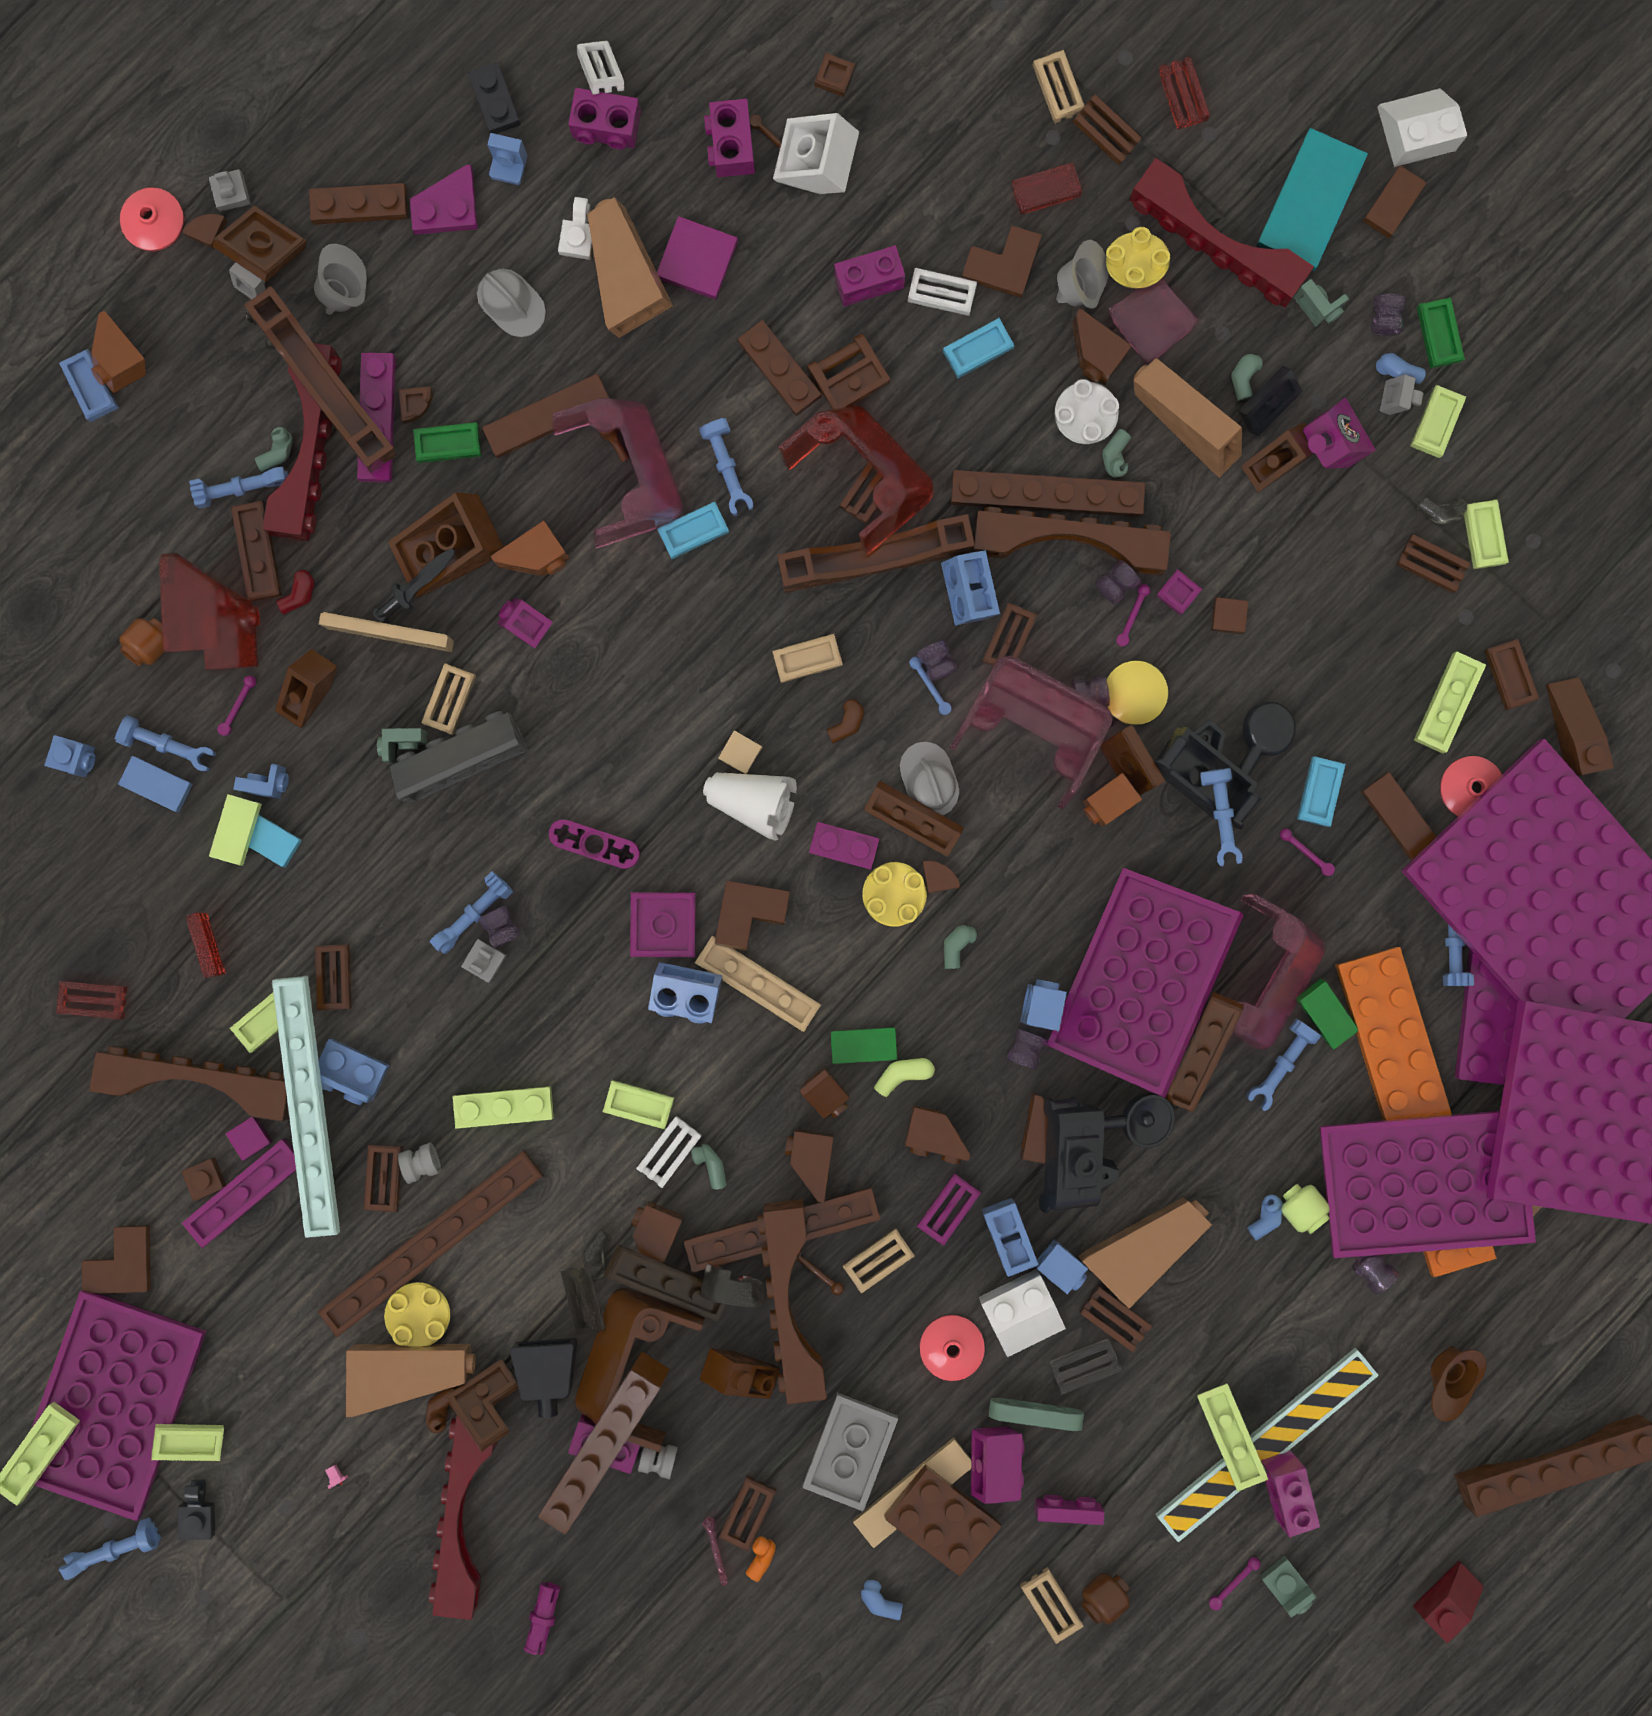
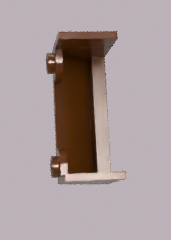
M621 1288L613 1292L607 1302L575 1396L577 1409L597 1424L618 1390L635 1338L648 1342L656 1341L664 1335L669 1321L701 1332L705 1317L628 1288ZM637 1423L626 1441L660 1452L666 1432Z

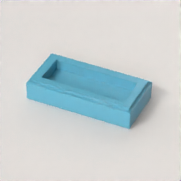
M1000 318L944 347L943 353L957 378H960L1014 349V344Z
M716 502L710 503L657 528L671 559L729 533Z
M1315 756L1311 758L1297 816L1298 820L1326 827L1331 826L1346 764Z
M259 814L249 847L281 867L286 868L302 840Z

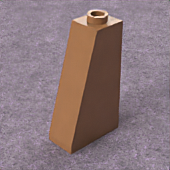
M613 197L612 199H605L599 202L595 209L587 213L605 324L610 332L620 338L673 307L625 206Z
M1157 358L1149 365H1144L1137 371L1133 380L1135 395L1220 478L1242 456V427Z
M1182 1197L1082 1252L1078 1257L1130 1308L1212 1226L1205 1218L1209 1212L1198 1201L1194 1200L1190 1203Z
M354 1344L346 1351V1417H355L465 1384L470 1378V1374H474L476 1367L475 1353H471V1344H432L422 1347L400 1346L398 1344Z

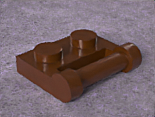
M862 333L854 337L852 343L818 363L813 361L806 366L810 376L818 385L835 415L890 384L891 380ZM859 353L864 357V359L828 380L824 375Z

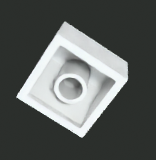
M1442 89L1386 102L1378 106L1394 167L1454 152L1467 137L1459 105Z
M838 113L787 119L773 179L777 182L818 194L845 192L859 131Z
M1037 1269L979 1297L981 1305L1007 1357L1066 1329Z

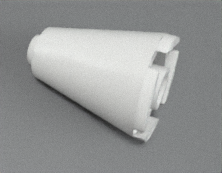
M715 773L713 777H708L706 780L703 794L707 796L708 804L768 839L776 841L778 840L776 834L782 835L789 823L794 808V803L789 800L790 792L796 793L797 786L794 778L786 776Z

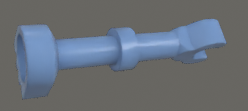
M720 418L701 426L699 431L702 439L710 440L718 461L716 464L719 473L722 472L731 496L729 509L733 516L737 515L735 504L741 500L747 503L749 511L752 510V499L742 491L734 467H736L734 458L729 457L722 438L723 435L731 432L726 418Z
M276 467L261 475L243 479L240 476L233 477L231 482L209 487L200 479L190 480L189 483L194 505L201 509L210 507L212 499L233 494L238 497L245 495L246 491L258 488L279 487L289 474L288 471H284V467Z
M129 715L123 718L114 738L116 739L115 742L127 747H131L135 739L155 746L156 751L164 754L170 752L190 760L197 770L209 772L210 768L201 764V756L206 753L212 756L216 755L213 749L207 747L195 749L172 740V736L166 733L159 735L139 727V720Z
M1231 768L1201 772L1202 786L1213 784L1216 811H1213L1214 819H1218L1221 850L1218 852L1217 861L1220 866H1224V854L1226 852H1233L1236 855L1237 864L1242 862L1243 855L1241 850L1235 846L1231 817H1234L1233 808L1229 807L1226 782L1232 779Z
M491 871L484 878L489 889L473 905L468 904L463 909L465 913L450 927L437 933L430 940V943L437 951L441 950L443 954L448 953L455 945L459 936L474 921L478 923L483 918L481 914L499 897L507 899L514 892L500 876Z
M1448 924V938H1445V946H1449V973L1443 975V986H1474V975L1463 973L1462 946H1466L1465 942Z
M1297 1018L1289 1027L1292 1032L1297 1034V1037L1284 1055L1277 1057L1275 1060L1277 1064L1265 1081L1247 1092L1246 1098L1250 1101L1257 1094L1264 1095L1265 1100L1260 1106L1264 1111L1271 1107L1273 1102L1272 1094L1287 1071L1292 1072L1295 1067L1293 1063L1308 1043L1316 1044L1321 1037L1320 1034Z
M150 1517L140 1520L134 1536L117 1542L115 1540L105 1542L101 1548L88 1553H69L63 1558L67 1565L59 1567V1571L64 1580H68L77 1576L80 1572L87 1569L88 1566L104 1560L108 1562L114 1561L120 1557V1554L139 1548L142 1552H148L156 1549L161 1539L160 1534L157 1533L158 1528L155 1527L154 1521L151 1522Z

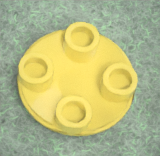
M1145 227L1135 228L1133 232L1120 236L1106 251V267L1110 276L1119 284L1129 288H1145L1157 283L1164 277L1170 264V253L1165 243L1157 236L1151 234L1149 229Z
M1129 661L1116 667L1108 676L1104 684V699L1109 711L1122 723L1140 725L1154 720L1163 711L1168 699V687L1164 676L1156 667L1143 661Z
M890 862L878 866L869 874L863 886L862 897L867 912L877 922L887 926H902L913 922L920 915L926 903L927 891L923 877L914 868L904 863Z
M421 1282L410 1283L402 1286L389 1298L385 1308V1325L393 1341L400 1346H430L437 1342L446 1332L450 1322V1307L444 1294L436 1287Z

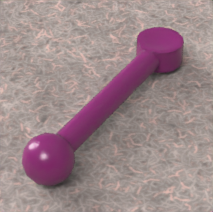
M1142 584L1138 587L1139 595L1122 634L1116 638V643L1120 647H1124L1129 643L1128 634L1145 596H1148L1151 591L1147 584Z
M248 675L244 678V687L226 721L219 724L217 728L220 735L228 736L231 734V723L248 691L256 685L257 681L254 676Z
M1284 828L1280 831V838L1292 843L1321 868L1320 870L1323 875L1330 876L1335 872L1333 864L1324 863L1294 838L1290 829Z
M1251 1557L1248 1560V1566L1218 1596L1214 1595L1209 1598L1210 1608L1214 1611L1220 1610L1222 1608V1601L1252 1570L1260 1568V1560L1256 1557Z

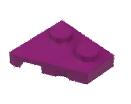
M465 165L410 199L412 230L415 235L478 229L474 174L471 165Z

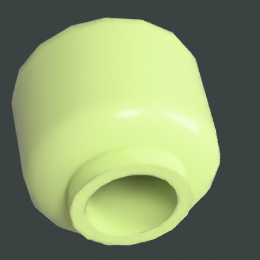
M1296 1184L1283 1195L1286 1202L1281 1207L1282 1214L1298 1232L1308 1231L1312 1234L1330 1219L1328 1215V1202L1315 1186L1307 1185L1301 1188Z

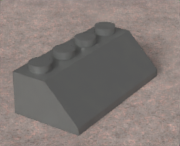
M502 711L492 713L484 718L485 723L475 728L473 724L464 726L456 730V736L445 741L444 738H439L426 744L427 749L418 754L411 751L397 757L398 763L390 766L397 798L411 804L416 803L529 751L514 717L508 712L505 714Z

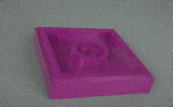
M678 216L657 271L660 280L717 300L736 249L738 237Z
M631 892L630 957H695L696 893Z

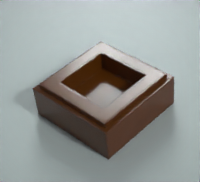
M825 53L814 81L815 87L844 97L855 71V63Z
M1216 597L1214 599L1211 631L1244 634L1248 601Z

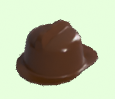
M1450 1346L1434 1359L1430 1369L1434 1387L1431 1408L1438 1420L1444 1422L1455 1420L1467 1407L1486 1371V1359L1480 1351L1474 1349L1461 1351Z

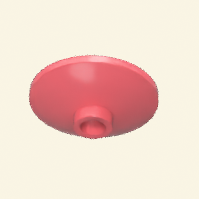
M144 188L133 193L125 201L120 213V226L125 237L137 248L146 251H159L169 247L179 238L184 226V213L180 203L169 192L159 188ZM152 211L151 218L144 219L145 214Z
M1478 756L1460 758L1450 764L1443 773L1440 782L1441 798L1447 809L1458 817L1502 773L1495 764L1485 758ZM1475 781L1481 785L1479 793H1475L1472 790V784Z
M945 1315L935 1319L926 1327L920 1340V1354L924 1365L933 1375L943 1380L957 1381L969 1377L978 1369L984 1357L985 1345L980 1330L972 1321L959 1315ZM950 1345H956L959 1348V1352L954 1356L947 1353V1348Z

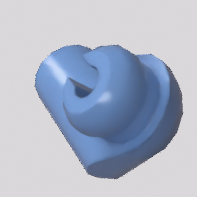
M1386 353L1376 362V369L1382 375L1389 374L1396 378L1406 374L1416 378V384H1420L1425 378L1426 372L1424 368L1411 365L1394 353Z
M1270 1194L1263 1199L1260 1219L1247 1227L1255 1241L1270 1233L1281 1224V1207L1283 1203L1276 1195Z
M867 1580L864 1583V1590L861 1591V1598L870 1612L874 1615L900 1620L903 1604L885 1600L880 1594L881 1584L875 1580Z

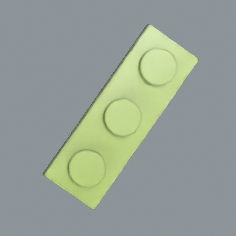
M1459 652L1452 654L1414 741L1440 753H1447L1486 664Z
M551 1086L453 1096L455 1129L554 1119Z
M1226 1383L1198 1394L1197 1397L1237 1491L1268 1480L1228 1384Z
M57 1403L49 1404L0 1472V1494L16 1506L22 1503L80 1420Z

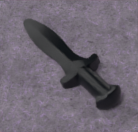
M449 549L435 557L407 584L400 586L394 583V596L382 607L374 608L373 615L376 621L388 624L389 617L401 606L412 609L413 606L410 601L413 596L441 573L454 556L455 550Z

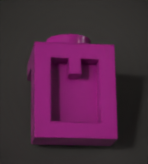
M514 598L512 602L508 600L502 606L498 614L500 620L497 624L532 648H536L553 622L523 600Z

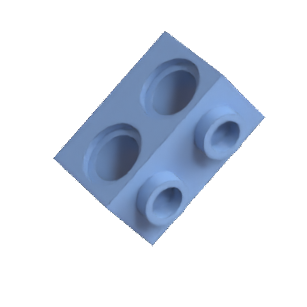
M986 550L958 555L941 563L955 626L985 620L1000 614Z
M659 962L653 978L648 1010L656 1011L657 1014L664 1017L675 1015L688 1018L689 1021L694 1023H712L717 1008L722 975ZM662 989H672L676 995L668 996ZM702 995L708 1001L704 1003L698 1002L694 996Z
M1037 979L1036 985L1027 984L1020 1022L1026 1025L1059 1031L1067 992L1058 990V983Z
M1009 1198L981 1209L1007 1276L1009 1277L1038 1266L1037 1259L1013 1199Z

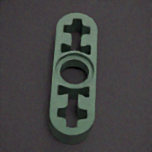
M1006 1398L990 1399L988 1416L998 1421L1068 1431H1081L1083 1428L1084 1412L1075 1408Z

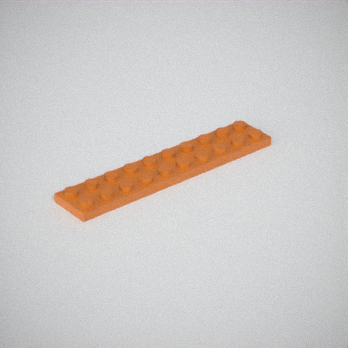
M1393 947L1336 964L1335 967L1351 1019L1358 1028L1356 1035L1382 1120L1452 1115L1401 948ZM1493 1246L1423 1251L1430 1275L1433 1277L1496 1259Z

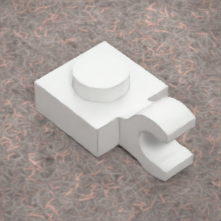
M575 197L573 221L563 220L558 248L560 255L591 260L593 246L589 224H587V213L590 212L588 199Z

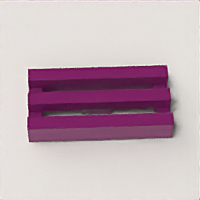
M953 1173L921 1218L917 1227L944 1246L981 1192ZM956 1183L960 1185L932 1227H928L927 1224ZM967 1190L971 1193L943 1234H938L937 1231Z

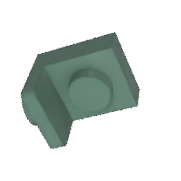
M1312 279L1303 284L1293 296L1315 327L1325 320L1330 324L1345 312L1342 307L1349 300L1347 295L1344 294L1330 304L1325 290L1321 286L1316 285Z
M421 728L382 729V737L377 739L378 756H382L383 762L395 764L396 745H398V750H418V744H427V731Z
M1283 1556L1260 1575V1578L1290 1617L1306 1612L1311 1607L1312 1601L1316 1599V1595L1286 1556Z

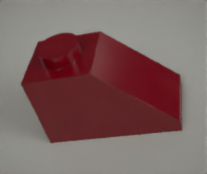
M1458 1561L1413 1607L1448 1644L1472 1620L1484 1586Z

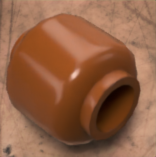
M137 618L120 635L119 641L122 646L120 651L137 666L142 664L153 665L169 648V640L165 635L168 630L154 618L150 621Z

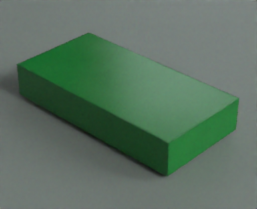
M1451 298L1419 304L1416 308L1430 369L1461 363L1465 358Z
M477 422L413 429L416 461L418 463L482 456L479 425Z
M1323 979L1318 980L1296 997V1000L1327 1045L1333 1050L1358 1032L1357 1026Z
M895 1027L831 1031L833 1064L897 1060Z

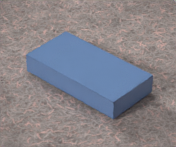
M86 349L59 363L88 421L92 422L119 408L109 387L106 384L101 385L92 374L93 362L90 350Z
M132 756L118 785L179 813L193 783L136 756Z

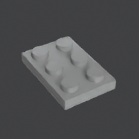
M837 1392L802 1488L864 1511L897 1424L898 1415Z

